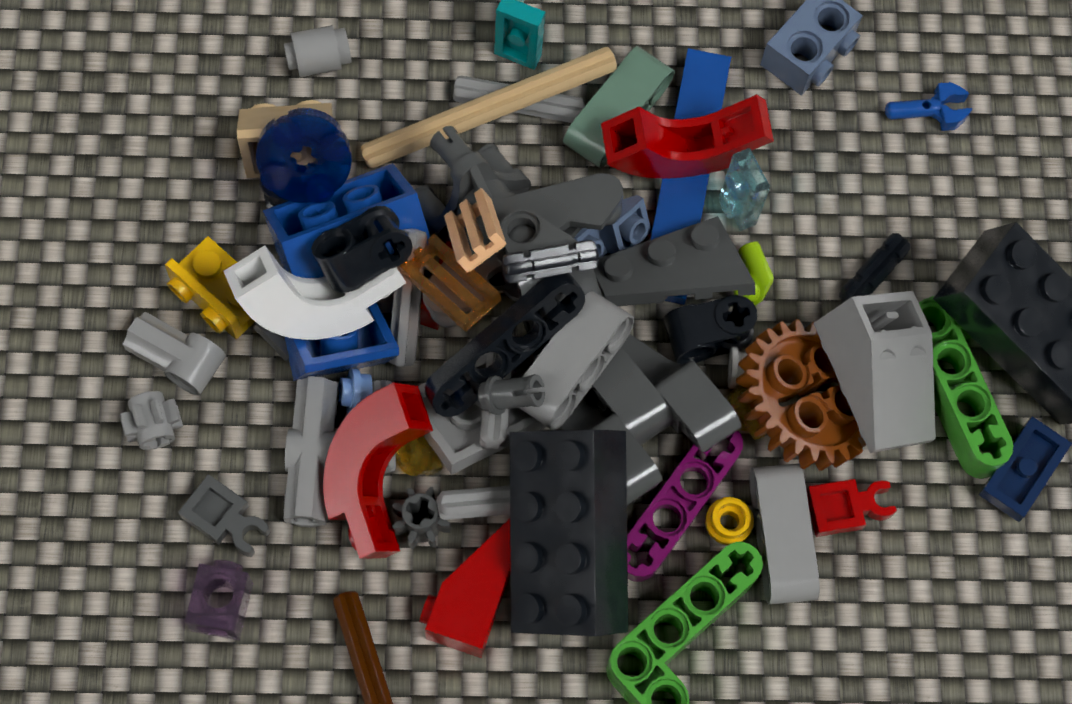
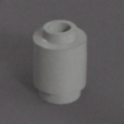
M333 25L294 32L290 33L292 42L284 43L288 69H298L299 77L342 70L341 65L352 63L345 28L334 29Z

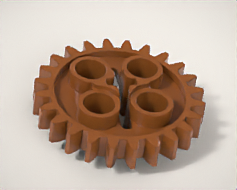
M796 319L788 326L782 321L772 329L767 328L757 336L756 340L745 349L748 355L738 363L739 367L745 372L736 378L737 384L747 388L744 393L737 397L738 401L750 404L751 410L743 416L744 419L757 420L760 424L755 430L754 435L759 437L767 434L771 438L768 450L771 452L781 446L784 448V461L789 462L798 456L802 469H806L813 463H815L819 471L824 470L831 464L837 468L861 454L866 443L860 435L858 424L848 401L840 389V383L831 362L822 348L821 339L814 326V321L805 328L799 319ZM836 382L839 385L830 387L822 394L819 392L810 394L823 385ZM797 394L799 396L808 395L806 397L801 398L794 404L784 407L779 405V403L781 402L784 403L789 401Z

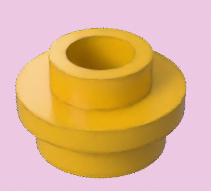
M724 497L716 500L709 507L705 517V526L709 535L715 541L723 545H730L734 542H743L748 538L754 526V517L751 509L745 502L734 497ZM725 515L734 517L737 521V527L732 530L724 528L720 518Z

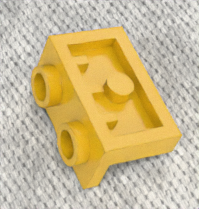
M207 236L179 264L173 258L164 264L170 278L167 285L184 303L187 304L190 300L194 301L203 310L200 313L201 317L213 330L220 334L225 329L237 340L255 321L236 301L223 272L237 263V261Z

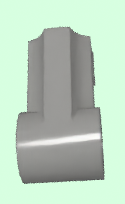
M147 312L134 319L127 330V335L123 342L125 350L164 371L165 376L170 381L196 396L201 395L226 357L225 352L209 339L197 333L186 335Z

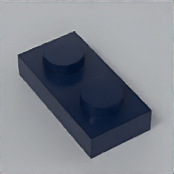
M1033 416L1025 423L1013 441V454L1009 460L990 476L978 494L1018 522L1026 516L1072 445L1070 441Z

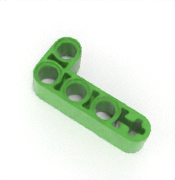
M935 296L920 301L919 305L926 320L933 323L937 331L932 333L935 410L964 471L974 478H989L1013 454V441L966 342L967 339L972 337L933 299ZM943 360L952 364L956 374H948L942 371L938 366V361ZM957 402L969 404L975 412V417H969L961 413ZM979 447H980V449H981L982 451H989V450H990L991 453L993 454V457H992V455H991L990 453H983V454H982V453L980 452V450H979Z
M734 542L726 546L615 646L608 659L606 667L607 677L629 704H652V695L660 691L671 694L676 700V704H689L688 690L667 664L750 590L762 572L763 561L759 551L751 544L745 542ZM740 562L743 563L746 567L744 573H737L724 586L721 579L725 576L731 564L735 566ZM699 590L707 592L714 601V608L708 611L697 609L691 602L690 593ZM662 622L672 624L678 631L679 640L670 644L661 642L654 633V626ZM627 654L636 656L643 665V673L634 677L626 676L618 668L617 659Z

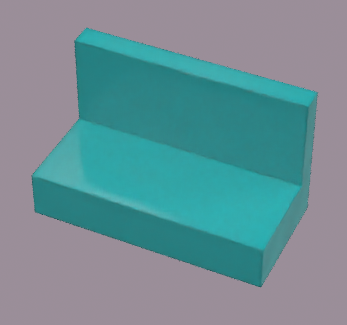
M501 0L496 9L494 54L535 70L542 56L546 12L525 4L524 0Z

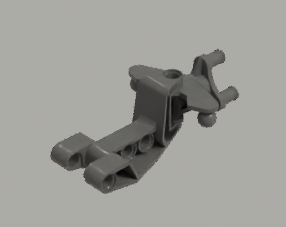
M453 126L443 128V131L449 137L447 140L440 131H437L430 141V146L451 169L450 176L453 179V189L446 207L430 186L422 185L415 189L431 241L438 248H444L446 241L451 242L444 215L451 210L456 216L461 214L459 204L465 199L471 205L476 203L474 193L482 188L492 199L506 245L471 272H466L461 267L452 249L426 283L423 289L424 304L434 322L441 327L451 328L459 325L464 320L467 311L482 308L486 293L503 290L505 295L517 302L543 278L532 279V275H528L527 281L507 283L502 272V257L506 254L521 251L524 256L529 255V250L568 244L569 248H574L573 243L578 242L574 238L582 228L602 230L604 226L614 224L620 218L622 200L624 198L623 186L620 180L613 175L600 173L529 191L531 188L530 180L520 169H514L495 144L484 145L477 152H473L458 135L457 130ZM480 215L476 218L479 229L483 234L484 245H487L491 241L487 236L485 226ZM464 227L469 242V246L473 255L475 252L472 250L466 227ZM573 267L572 273H568L577 281L585 295L594 291L602 296L594 269L578 272L577 267ZM561 292L555 298L561 301L566 295ZM542 308L538 310L539 314L543 318L546 315V313ZM532 320L523 321L527 333L530 332L534 325ZM629 334L624 344L580 401L573 414L561 426V429L626 431L628 506L662 481V476L657 466L643 449L642 444L671 426L677 433L682 431L702 453H706L741 428V422L728 400L694 361L685 364L675 363ZM552 337L535 351L538 356Z

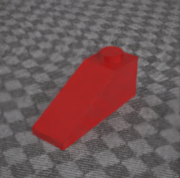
M510 519L442 582L437 596L428 595L419 622L427 624L425 628L427 640L482 658L511 575Z

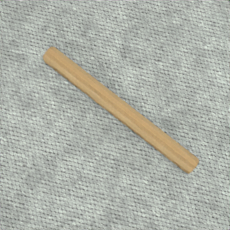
M603 47L364 143L361 146V153L366 165L369 168H376L430 146V141L437 131H440L443 137L448 139L449 137L443 131V128L446 126H453L458 134L612 73L617 69L616 59L609 47Z

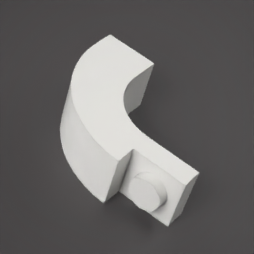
M265 245L223 271L236 301L252 320L278 335L303 340L341 336L368 325L374 321L368 307L388 297L393 291L407 283L397 266L365 282L356 290L340 293L331 288L326 277L302 278L287 272Z

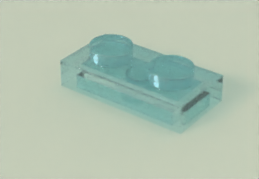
M750 148L733 154L721 193L719 194V201L724 214L729 219L734 218L740 231L757 224L770 190V185Z

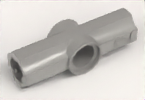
M308 376L305 379L297 380L293 427L288 429L286 436L285 471L288 472L285 489L283 519L285 523L294 524L298 527L315 528L316 526L326 525L327 521L323 495V477L327 453L336 433L335 424L338 413L339 385L338 382L328 380L325 377Z

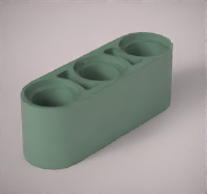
M634 47L571 123L563 138V144L598 168L604 167L607 164L601 123L639 106L650 111L668 88L674 77L675 70L641 47Z

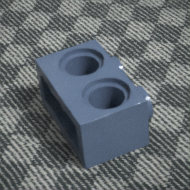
M806 0L768 41L760 65L802 96L812 84L819 87L826 80L834 68L831 62L839 53L845 57L851 52L861 36L856 31L863 15L843 0ZM820 25L830 26L835 31L825 30ZM794 54L803 55L807 57L809 61L799 60L794 56Z

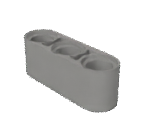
M594 291L587 293L583 309L552 337L523 376L528 377L536 374L541 377L544 387L527 389L526 393L545 392L543 404L540 407L529 406L520 407V409L552 430L562 426L628 338L634 325V316Z
M800 463L752 467L749 476L750 495L757 546L763 561L761 575L766 602L769 605L818 600L820 593L819 573L803 469Z

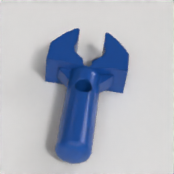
M952 82L938 83L934 90L935 95L931 99L888 102L885 107V114L890 120L933 117L940 122L941 131L955 130L965 122L972 108L952 110L944 104L949 102L963 103L967 99L969 92Z

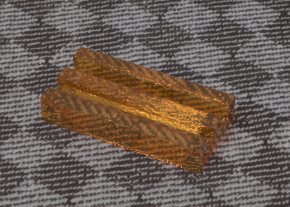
M433 234L427 239L429 245L424 249L419 246L413 252L414 258L410 261H405L399 268L406 278L467 332L501 301L500 293L474 269L471 272H466L457 262L454 251ZM436 255L441 258L485 299L481 302L433 258ZM425 266L468 305L472 311L469 314H465L419 270Z

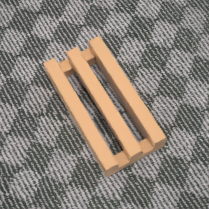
M482 188L474 193L476 203L471 205L465 199L459 204L461 214L456 216L451 210L444 215L456 260L466 272H471L506 245L492 199ZM480 215L482 217L487 236L491 241L487 245H484L483 234L479 229L476 218ZM464 227H466L472 250L475 252L473 255L469 246V242Z

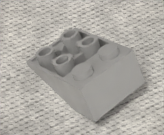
M914 291L854 296L814 322V326L821 339L822 348L831 362L840 383V389L848 401L858 424L860 435L870 453L929 443L936 439L932 331Z

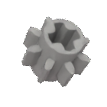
M160 391L144 392L128 400L130 412L119 414L124 435L127 437L128 442L138 440L139 447L143 450L157 449L172 443L175 440L173 429L183 427L175 399L165 401L164 395Z

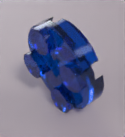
M312 108L293 109L288 111V115L281 116L276 121L273 119L267 123L259 136L256 151V164L262 185L279 197L292 202L324 203L329 201L347 180L352 164L351 146L346 134L341 130V125L329 114ZM303 146L311 148V156L317 159L313 163L299 165L297 164V159L290 155L292 152L300 153Z

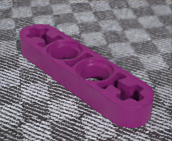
M739 431L727 437L730 441L727 449L731 454L722 451L712 467L704 462L712 448L706 453H702L693 445L627 535V551L630 549L633 552H638L644 545L648 536L639 533L642 529L646 531L652 540L656 541L646 558L648 563L651 564L649 567L642 563L637 568L631 567L629 564L631 555L627 552L629 580L642 582L650 579L658 571L736 463L743 449V439ZM713 469L719 470L720 472L717 474ZM689 471H696L702 474L707 482L706 490L697 495L687 493L681 486V476ZM669 508L677 513L680 519V526L675 531L663 532L655 526L653 514L659 509ZM658 543L665 544V548L661 549Z

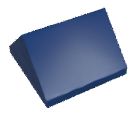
M377 303L368 307L374 321L353 332L317 340L294 339L284 336L293 380L297 381L308 376L319 377L349 371L350 369L381 365L399 356V346Z

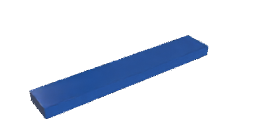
M688 48L674 119L697 118L722 109L731 62L730 56ZM709 174L683 178H662L650 240L701 222ZM687 295L668 296L665 301L685 305Z

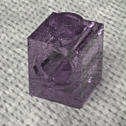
M214 560L213 566L199 563L185 623L191 632L240 641L253 586L249 573L242 572V565L226 560ZM221 587L233 590V598L225 607L213 608L208 605L209 596L214 590Z

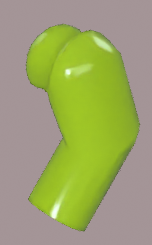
M758 241L747 243L738 249L741 259L755 282V295H744L743 297L748 298L755 306L764 300L774 281L773 273ZM738 290L733 291L734 295H738Z

